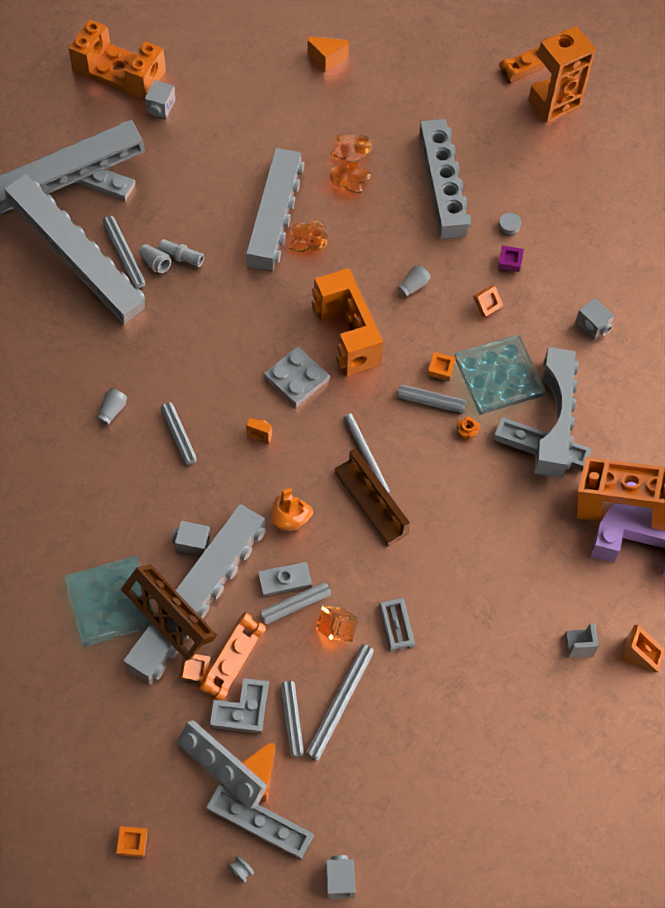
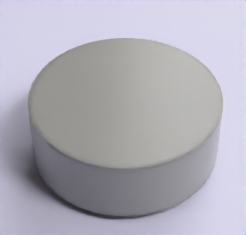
M505 213L500 217L499 229L502 233L514 235L519 232L521 219L517 214Z

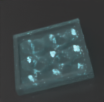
M519 334L455 353L456 363L479 415L545 395L546 391Z
M137 555L65 575L83 647L147 629L151 624L144 614L120 590L136 567H141ZM136 581L131 589L137 596H142L141 585ZM149 599L150 610L154 613L151 601Z

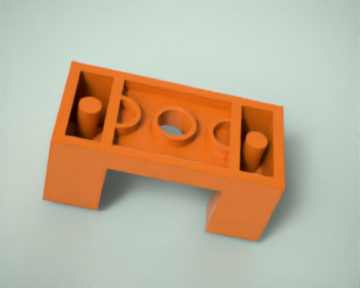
M90 19L68 47L72 71L144 100L154 80L159 81L166 71L162 47L144 41L139 48V53H132L110 44L108 26ZM117 66H122V67H124L123 69H118V70H115V69H114V68L117 67Z
M578 26L565 29L552 37H547L540 43L537 57L552 75L543 82L537 81L531 85L528 100L546 122L582 106L596 48Z
M346 268L315 278L314 288H312L314 300L311 301L314 313L319 314L322 321L345 314L347 322L354 327V330L340 334V344H337L339 356H336L339 369H344L348 377L381 366L384 342L350 269Z
M586 457L578 488L577 518L601 522L604 513V502L653 508L651 529L665 530V467ZM627 482H634V483H636L637 485L629 486V485H627L626 483H627Z

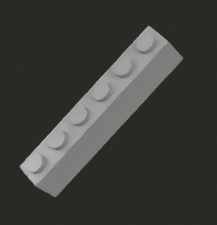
M275 149L246 253L247 267L273 271L275 263L280 261L281 250H279V247L284 245L286 238L284 228L289 227L291 214H288L289 209H294L295 196L293 194L299 190L300 179H298V176L302 175L304 171V162H301V152Z

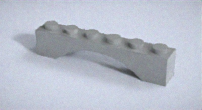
M552 347L547 349L543 362L542 380L549 387L555 399L557 423L549 434L539 442L535 454V474L563 478L565 470H570L572 455H568V452L572 449L573 436L570 435V431L573 430L575 417L571 416V412H574L576 398L572 396L577 388V380L574 379V375L577 374L579 362L575 361L576 351Z

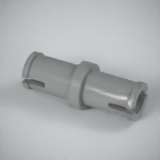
M162 239L159 244L158 250L174 257L176 261H185L197 267H200L204 261L203 253L187 248V245H178L166 239Z

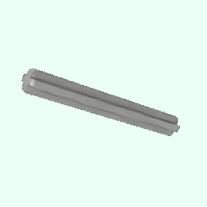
M361 645L307 750L308 757L314 760L320 759L373 655L374 649L370 646Z

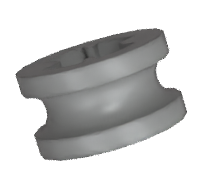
M237 855L235 863H229L228 867L238 879L245 883L247 876H252L254 871L244 859Z

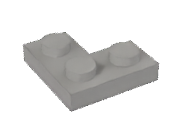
M243 678L240 703L214 700L210 728L262 734L269 681Z

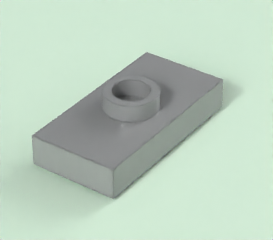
M307 562L258 571L263 597L312 588Z

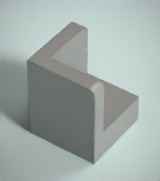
M589 623L586 630H571L565 633L568 658L594 656L599 647L595 623Z

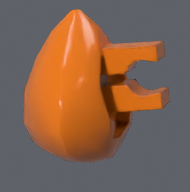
M291 488L283 490L282 494L276 497L271 510L273 526L286 532L300 529L313 515L310 505L299 500L298 497H292L293 490Z

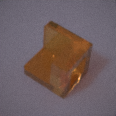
M322 606L316 629L333 641L352 642L359 618L341 607Z

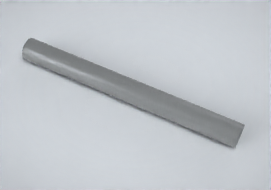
M351 413L345 415L344 420L363 459L387 492L391 494Z

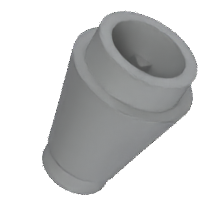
M148 244L140 248L139 255L154 272L165 273L170 268L171 259L167 253Z
M418 265L410 270L397 288L404 297H407L427 285L431 276L422 265Z
M111 388L109 392L105 393L97 419L109 425L126 405L127 396Z

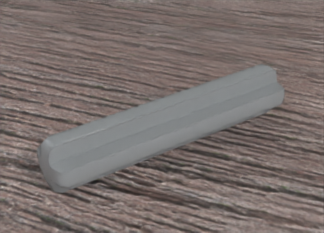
M400 385L397 392L398 398L458 413H463L466 401L463 399L406 385Z
M171 402L163 404L161 406L162 414L184 464L189 466L196 463V455L174 405Z
M321 583L260 612L261 618L265 624H269L331 595L330 588L327 583Z
M285 681L281 683L289 753L291 757H301L304 754L295 683L294 681Z

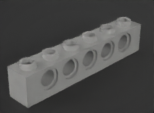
M446 119L420 121L419 138L440 239L466 237L467 229L471 227V218L469 214L466 215L467 199L462 196L463 181L458 178L460 170L458 161L455 162L454 159L456 156L455 145L451 144L450 141L452 140L451 127H447Z

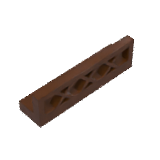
M357 449L351 450L349 452V460L336 467L335 474L386 545L390 546L408 535L410 522Z
M151 564L136 567L120 589L186 661L191 660L202 645L211 643L217 636L211 627ZM136 581L141 585L142 596H137L131 589ZM149 599H154L158 603L159 613H153L150 610ZM166 617H171L175 621V631H170L167 628ZM183 635H188L194 642L190 650L183 645Z

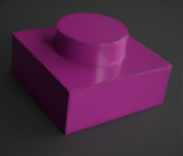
M502 245L498 268L520 272L524 249Z

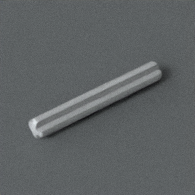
M113 216L105 217L103 225L135 289L143 288L145 280Z

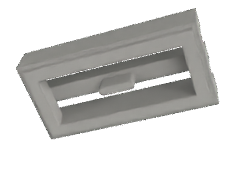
M404 598L380 602L379 609L390 652L395 651V649L404 650L405 647L414 648L415 641ZM396 605H399L408 641H403L395 609ZM386 607L390 608L397 643H394Z

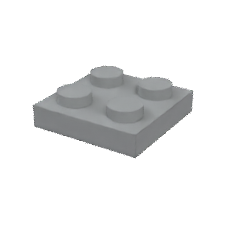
M297 346L265 372L264 378L295 407H298L328 382L330 375Z

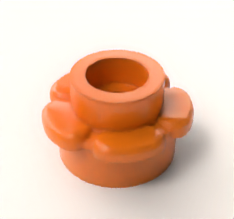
M465 417L457 422L458 433L464 439H472L478 434L477 431L480 430V425L477 421H474V418Z

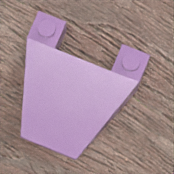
M627 482L629 486L637 485L634 482ZM613 503L594 535L590 557L614 563L620 552L622 538L665 548V530L651 529L653 508ZM665 563L662 575H665Z

